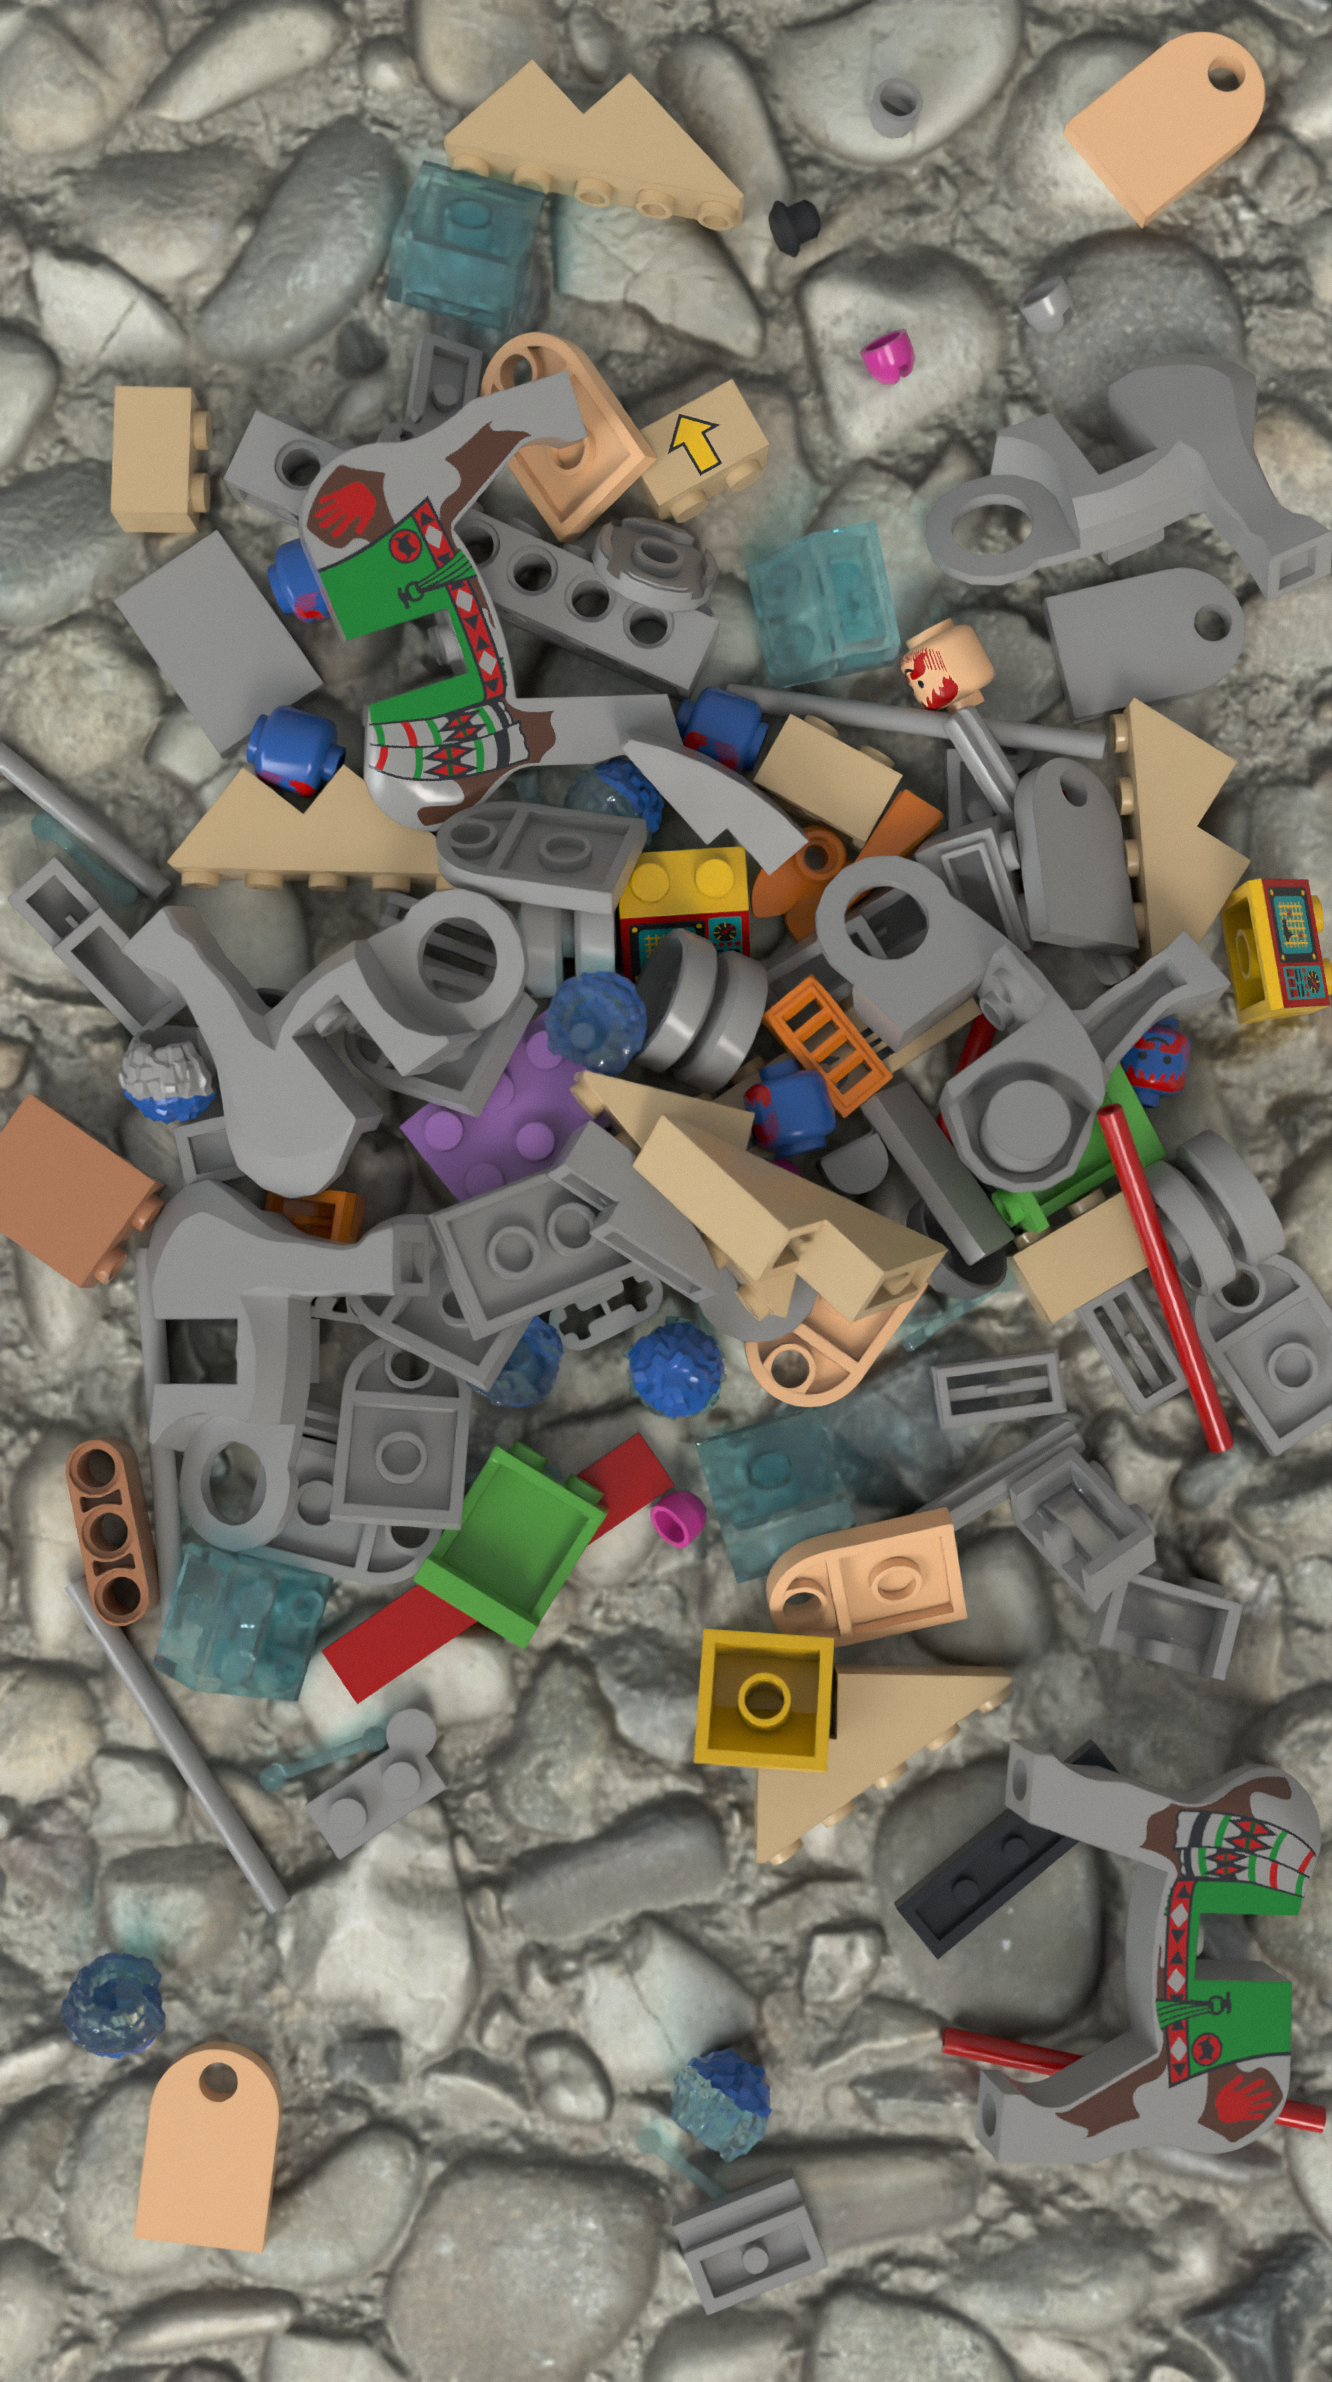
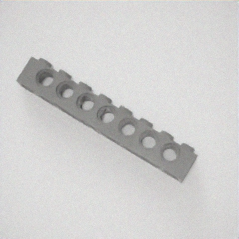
M256 410L224 476V481L234 500L298 528L300 507L311 484L297 486L290 483L293 473L303 466H314L321 471L334 458L357 446L341 439H335L332 445L312 436V430L305 423L290 415L278 413L276 419ZM477 501L473 503L456 523L454 530L465 547L474 543H483L493 549L491 557L486 562L476 566L487 587L500 621L656 692L667 694L668 697L683 703L684 699H691L719 638L720 621L712 617L713 611L704 604L695 610L673 612L650 608L629 600L607 586L596 573L591 558L592 554L587 550L568 543L564 544L562 549L541 540L540 532L524 521L508 517L505 523L482 513L484 508ZM530 569H541L551 576L549 583L538 591L525 590L517 584V581L525 571ZM592 594L604 598L609 604L604 613L591 618L580 615L574 609L575 604L580 598ZM646 620L658 622L666 630L665 636L653 644L639 642L633 637L631 632L638 623Z

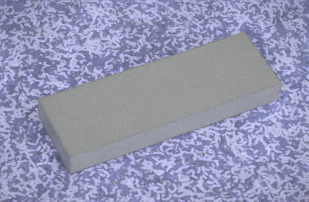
M908 1081L874 1094L860 1106L869 1122L969 1266L1001 1249L1016 1238L967 1166L960 1160L958 1153Z

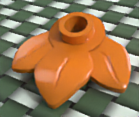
M823 826L803 828L809 842L770 876L761 867L755 877L751 890L750 906L753 917L767 919L784 915L786 927L797 943L816 930L815 913L825 887L843 868L854 864L847 859L846 848L841 838L834 831ZM807 848H815L822 854L823 864L819 870L811 869L805 863L804 854Z

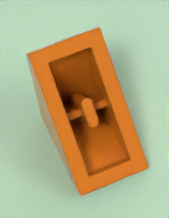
M325 1189L321 1194L290 1199L267 1191L264 1211L284 1214L298 1230L308 1235L355 1244L361 1239L367 1197L356 1193Z

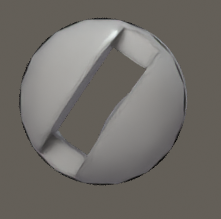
M900 78L884 80L876 87L870 105V119L873 128L881 136L890 139L902 138L915 127L923 106L922 95L918 88L911 82Z
M1054 276L1040 283L1027 293L1018 305L1027 322L1036 331L1045 334H1054L1063 329L1064 324L1068 323L1074 314L1072 293L1062 276Z

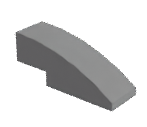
M627 729L618 737L620 749L707 845L727 828L770 876L809 842L803 829L771 797L742 775L707 755L668 739Z
M57 854L50 858L8 896L7 901L52 947V951L133 1036L137 1032L150 1029L154 1032L155 1028H162L187 1005L178 989L165 977L157 972L141 967L121 952V948L132 938L131 934Z
M882 886L874 890L850 910L846 911L844 915L846 932L852 943L866 955L881 960L900 959L917 949L924 942L928 931L926 914L919 902L906 891L891 886ZM816 930L765 967L768 972V994L765 1004L768 1010L811 974L816 977L836 1003L852 994L853 984L832 968L817 943ZM810 1002L786 1023L793 1030L812 1018L819 1010Z
M592 1120L587 1121L573 1131L546 1176L600 1210L588 1233L696 1303L718 1295L724 1282L707 1246L692 1222L633 1167L637 1157L624 1144Z

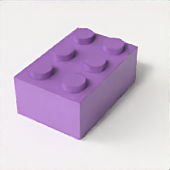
M552 1006L528 1024L479 1118L429 1102L399 1126L459 1203L552 1167L571 1133L589 1120H592L606 1132L613 1129L602 1113L597 1118H592L570 1092L569 1088L576 1083L574 1077L577 1072L586 1070L607 1075L605 1072H599L598 1070L594 1072L593 1069L580 1064L575 1065L559 1050L561 1046L557 1037V1018L559 1014Z

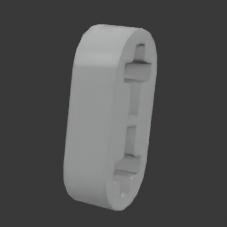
M648 1271L633 1275L638 1283L648 1280L653 1287V1292L645 1297L648 1307L643 1311L637 1312L632 1304H628L612 1312L607 1300L624 1291L622 1280L552 1309L549 1317L551 1335L557 1340L558 1344L567 1349L583 1350L647 1320L657 1312L662 1303L663 1288L660 1279ZM575 1303L580 1311H585L601 1304L606 1315L592 1321L588 1325L591 1334L588 1338L580 1340L575 1332L566 1335L563 1333L560 1323L568 1318L565 1310L567 1306Z

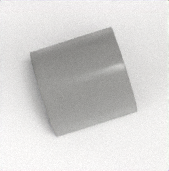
M872 1131L817 1161L818 1165L816 1167L831 1190L843 1196H859L873 1190L882 1182L888 1169V1154L878 1133L874 1134Z

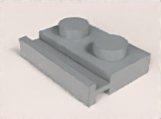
M792 2168L672 2216V2227L680 2241L684 2258L707 2316L828 2267L826 2254L797 2185Z

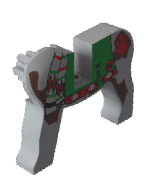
M568 370L470 400L446 422L419 437L402 442L371 443L348 450L330 461L319 472L303 498L298 520L301 545L341 642L434 613L438 625L428 628L433 652L440 666L451 664L454 674H458L363 705L362 726H365L363 775L366 787L379 809L390 819L405 827L422 831L439 830L442 824L452 815L463 809L484 803L514 771L524 767L594 764L615 756L626 755L620 749L618 737L627 729L665 738L683 745L667 694L516 698L510 658L497 612L476 564L454 530L456 523L519 449L531 445H547L562 449L577 444L588 437Z
M1011 1739L1005 1805L1029 1823L1139 1861L1130 1898L1125 1942L1126 1994L1132 2028L1052 2076L1038 2082H1019L1007 2077L1000 2070H981L975 2137L997 2162L1098 2163L1124 2151L1154 2145L1175 2146L1202 2154H1218L1230 2152L1252 2143L1262 2136L1276 2121L1284 2107L1289 2091L1292 1981L1263 1961L1196 1959L1201 1954L1204 1945V1931L1200 1921V1913L1299 1915L1321 1846L1320 1821L1311 1797L1304 1787L1290 1774L1276 1767L1264 1764H1250L1235 1768L1186 1794L1174 1786H1151L1100 1766L1064 1763L1031 1740Z

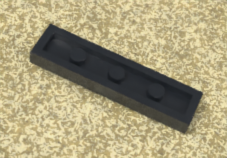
M1091 1739L1063 1761L1072 1765L1100 1766L1119 1773ZM1007 1808L894 1902L895 1907L938 1960L1080 1840L1029 1823L1010 1808Z

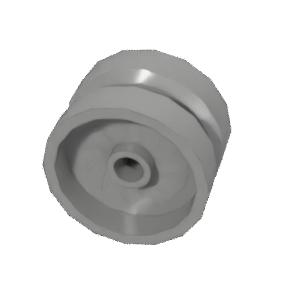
M517 902V924L526 940L530 966L524 992L532 999H558L565 989L566 958H575L577 988L583 986L581 981H584L589 976L616 978V909L613 915L610 916Z
M683 928L670 931L660 940L648 957L632 990L642 1000L641 1006L645 1007L648 1038L643 1040L644 1042L640 1050L635 1053L629 1062L654 1072H663L670 1067L675 1081L706 1093H714L726 1085L748 1053L763 1017L768 994V972L763 964L736 951H723L717 956V950L712 941Z
M1210 1129L1205 1130L1177 1147L1176 1168L1162 1160L1155 1161L1146 1168H1143L1178 1275L1201 1297H1208L1235 1280V1258L1249 1266H1258L1285 1249L1286 1238L1281 1222L1265 1191L1239 1154L1214 1131Z

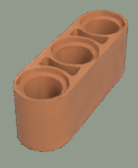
M103 1436L79 1444L70 1453L66 1462V1478L90 1600L95 1614L103 1622L110 1625L127 1626L149 1614L160 1601L157 1555L138 1459L134 1449L121 1438ZM97 1449L107 1452L115 1463V1474L108 1484L97 1481L89 1469L90 1458ZM108 1513L119 1515L128 1527V1537L122 1546L110 1544L103 1536L102 1521ZM119 1577H127L138 1585L141 1592V1600L136 1609L123 1607L116 1600L114 1585Z

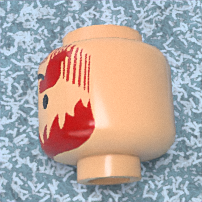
M948 618L906 641L910 651L903 656L900 666L922 709L940 711L946 708L948 713H955L965 706H976L985 701L980 689L992 681L995 670L976 630L971 625L960 624L955 626L952 619Z

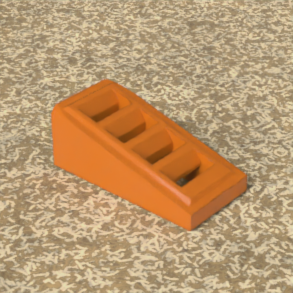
M906 789L903 792L900 791L854 863L867 857L896 855L905 859L911 858L926 837L932 836L944 819V814ZM875 887L859 893L847 906L846 911L850 910Z
M813 974L808 976L763 1014L761 1022L793 1060L796 1059L797 1065L801 1070H816L823 1075L833 1108L842 1119L846 1118L894 1077ZM812 1002L819 1012L793 1032L786 1022ZM829 1022L836 1032L809 1053L802 1043ZM843 1043H846L853 1052L826 1074L819 1066V1063ZM862 1062L870 1072L842 1095L835 1084Z

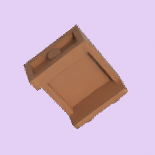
M28 1093L0 1132V1232L79 1288H94L99 1281L106 1285L117 1275L126 1262L128 1253L122 1249L136 1229L145 1232L161 1213L165 1201L160 1198V1195L167 1187V1184L157 1177L145 1173L64 1115L66 1112L46 1098Z

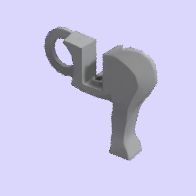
M1173 353L1150 358L1108 386L1110 435L1130 459L1129 462L1122 463L1116 468L1099 475L1050 412L998 430L991 474L959 484L942 495L927 514L925 536L933 562L949 577L972 585H1003L1027 578L1038 568L1070 562L1101 552L1107 565H1110L1163 541L1164 527L1190 514L1205 513L1216 530L1239 554L1245 567L1257 582L1266 602L1331 574L1332 531L1308 515L1292 513L1281 506L1273 494L1253 447L1254 430L1258 413L1256 375L1235 362L1208 354ZM987 505H1009L1020 509L1030 517L1033 524L1031 533L1022 544L1011 551L997 555H978L964 550L955 542L953 532L963 516L976 508Z
M896 855L867 857L843 868L825 887L815 913L816 938L820 949L829 965L853 984L852 994L855 1015L895 1053H898L976 994L980 997L979 1004L988 1021L998 1030L1004 1031L1007 1029L1011 1034L949 1080L943 1089L938 1105L960 1160L982 1182L1012 1193L1047 1190L1071 1177L1089 1143L1096 1111L1103 1102L1110 1075L1118 1063L1157 1021L1173 1013H1189L1217 1003L1231 985L1226 976L1184 930L1166 949L1150 958L1135 974L1116 984L1085 1010H1071L1043 973L1026 955L978 914L950 896L942 879L923 864ZM891 886L910 894L919 902L926 914L928 931L924 942L913 953L900 959L881 960L862 952L852 943L846 932L844 918L847 906L859 893L872 887Z
M462 888L434 892L411 906L403 921L384 929L366 940H354L324 960L300 980L274 1008L265 1005L244 975L225 956L218 942L207 929L195 906L167 905L161 908L121 948V952L138 965L161 974L171 982L188 1005L217 1068L226 1132L237 1167L263 1189L290 1199L321 1194L343 1174L361 1134L376 1130L384 1115L323 1037L333 1032H343L345 1029L349 1034H353L364 1028L402 1076L429 1073L480 1038L483 1029L508 1015L524 992L530 967L526 940L512 913L493 897ZM458 917L473 920L484 928L495 945L497 956L494 979L482 995L472 1001L462 1003L444 998L432 987L425 974L423 961L426 941L434 929L448 919Z
M208 1179L187 1185L167 1202L152 1228L146 1258L149 1289L155 1319H237V1342L235 1346L237 1383L154 1384L149 1442L155 1446L184 1452L179 1481L183 1509L194 1531L212 1546L232 1552L263 1547L283 1531L294 1511L299 1484L295 1465L302 1440L310 1383H319L320 1319H311V1301L315 1297H349L357 1295L429 1297L430 1224L394 1223L372 1231L361 1242L355 1244L308 1235L298 1230L290 1222V1219L282 1213L260 1210L242 1193L217 1179ZM235 1442L247 1445L258 1455L264 1466L267 1482L264 1502L258 1513L243 1524L229 1521L218 1511L211 1496L209 1483L212 1465L219 1452Z

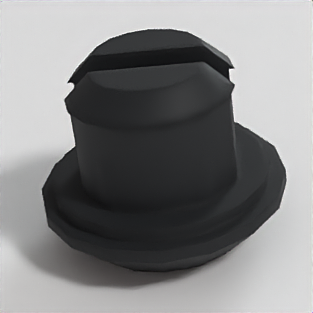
M803 199L788 207L777 200L774 202L768 216L771 233L777 247L781 252L794 258L799 254L800 244L814 238L817 239L821 228L820 217L815 205L808 200Z

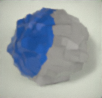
M166 1025L164 1028H155L154 1032L150 1029L137 1032L131 1043H129L122 1065L117 1069L118 1080L123 1088L124 1097L131 1100L132 1104L142 1111L145 1118H151L153 1121H162L166 1125L177 1119L182 1122L197 1118L202 1112L206 1111L207 1107L215 1099L218 1091L217 1068L199 1027L188 1028L180 1027L179 1025Z

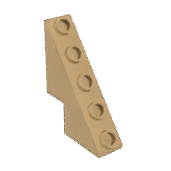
M531 59L443 138L448 168L455 178L469 184H484L490 180L511 184L520 192L533 196H544L549 192L574 196L579 202L591 207L602 208L610 204L636 208L639 213L654 219H667L672 215L696 219L701 225L718 231L730 230L742 224L744 194L631 73L624 77L583 114L537 63Z
M1135 697L1121 714H1113L1109 720L1111 751L1121 755L1122 777H1117L1115 780L1114 800L1119 816L1126 815L1128 840H1123L1126 853L1127 872L1132 880L1133 908L1139 942V965L1133 966L1131 975L1135 974L1150 958L1166 949L1184 930L1199 945L1251 862L1244 855L1197 827L1237 761Z
M344 764L304 814L243 767L167 861L168 864L182 875L181 886L193 889L220 888V879L245 880L246 888L262 891L282 890L284 881H309L308 888L320 892L346 891L347 882L372 883L373 891L389 894L391 890L399 893H409L410 884H436V892L457 889L448 883L439 871L436 836L429 831L405 827L386 816L373 801L365 781Z
M586 1070L575 1073L574 1080L576 1083L569 1088L577 1102L592 1118L595 1119L601 1113L618 1133L614 1138L624 1144L636 1157L640 1154L662 1114L666 1113L745 1151L747 1149L755 1113ZM693 1224L707 1246L717 1270L720 1271L726 1266L741 1284L734 1292L750 1314L758 1321H761L768 1314L786 1318L797 1273L792 1270L755 1282Z
M667 1113L662 1114L633 1164V1167L755 1282L794 1270L850 1323L915 1299L948 1251L943 1244Z
M833 1664L832 1728H829L827 1773L755 1768L754 1853L756 1863L770 1861L773 1866H776L788 1860L803 1846L804 1841L801 1837L822 1822L828 1828L840 1822L856 1807V1803L853 1800L856 1796L873 1784L877 1789H882L892 1784L907 1771L909 1767L905 1762L907 1759L925 1746L929 1751H934L947 1744L961 1730L957 1723L977 1708L981 1713H986L999 1706L1013 1692L1009 1686L1011 1684V1676L1003 1667Z

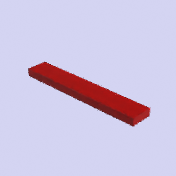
M637 1432L576 1474L604 1493L599 1503L609 1509L608 1514L589 1544L675 1486V1483L640 1432ZM416 1584L326 1646L321 1652L352 1698L359 1704L478 1621L421 1585Z

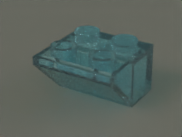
M875 520L811 533L746 565L771 689H780L894 666L901 648V641Z
M189 1542L152 1667L197 1692L298 1701L334 1578L326 1574L239 1553L240 1551L232 1552L212 1545Z

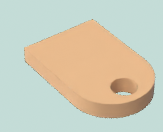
M1211 32L1184 34L1164 44L1068 121L1063 135L1137 224L1143 228L1234 155L1248 141L1264 107L1265 87L1263 77L1254 58L1236 41ZM1216 68H1225L1232 71L1238 78L1239 88L1230 92L1216 89L1209 81L1208 72Z
M540 332L525 333L509 340L493 356L482 380L480 397L514 387V370L517 364L524 358L529 361L532 368L531 381L568 370L588 437L577 444L562 449L547 445H531L521 448L507 463V466L559 542L574 543L658 457L589 357L579 346L566 338Z
M927 1282L924 1284L915 1299L852 1323L818 1293L811 1313L794 1331L772 1341H744L745 1355L749 1368L755 1379L767 1392L785 1403L801 1407H818L833 1403L846 1396L858 1385L929 1284ZM786 1350H795L801 1353L808 1364V1373L805 1380L795 1387L779 1385L774 1380L771 1372L775 1357Z
M947 1507L835 1531L803 1540L789 1548L777 1559L766 1581L765 1591L770 1615L774 1625L782 1634L834 1638V1648L968 1619L954 1528ZM807 1592L814 1594L810 1600L801 1604L785 1602L789 1597L797 1593Z
M215 2041L203 2043L179 2055L161 2077L154 2090L150 2105L134 2238L263 2253L267 2243L283 2114V2098L275 2073L267 2062L251 2049L232 2042ZM213 2063L229 2065L237 2075V2088L228 2093H217L211 2090L205 2082L204 2069Z

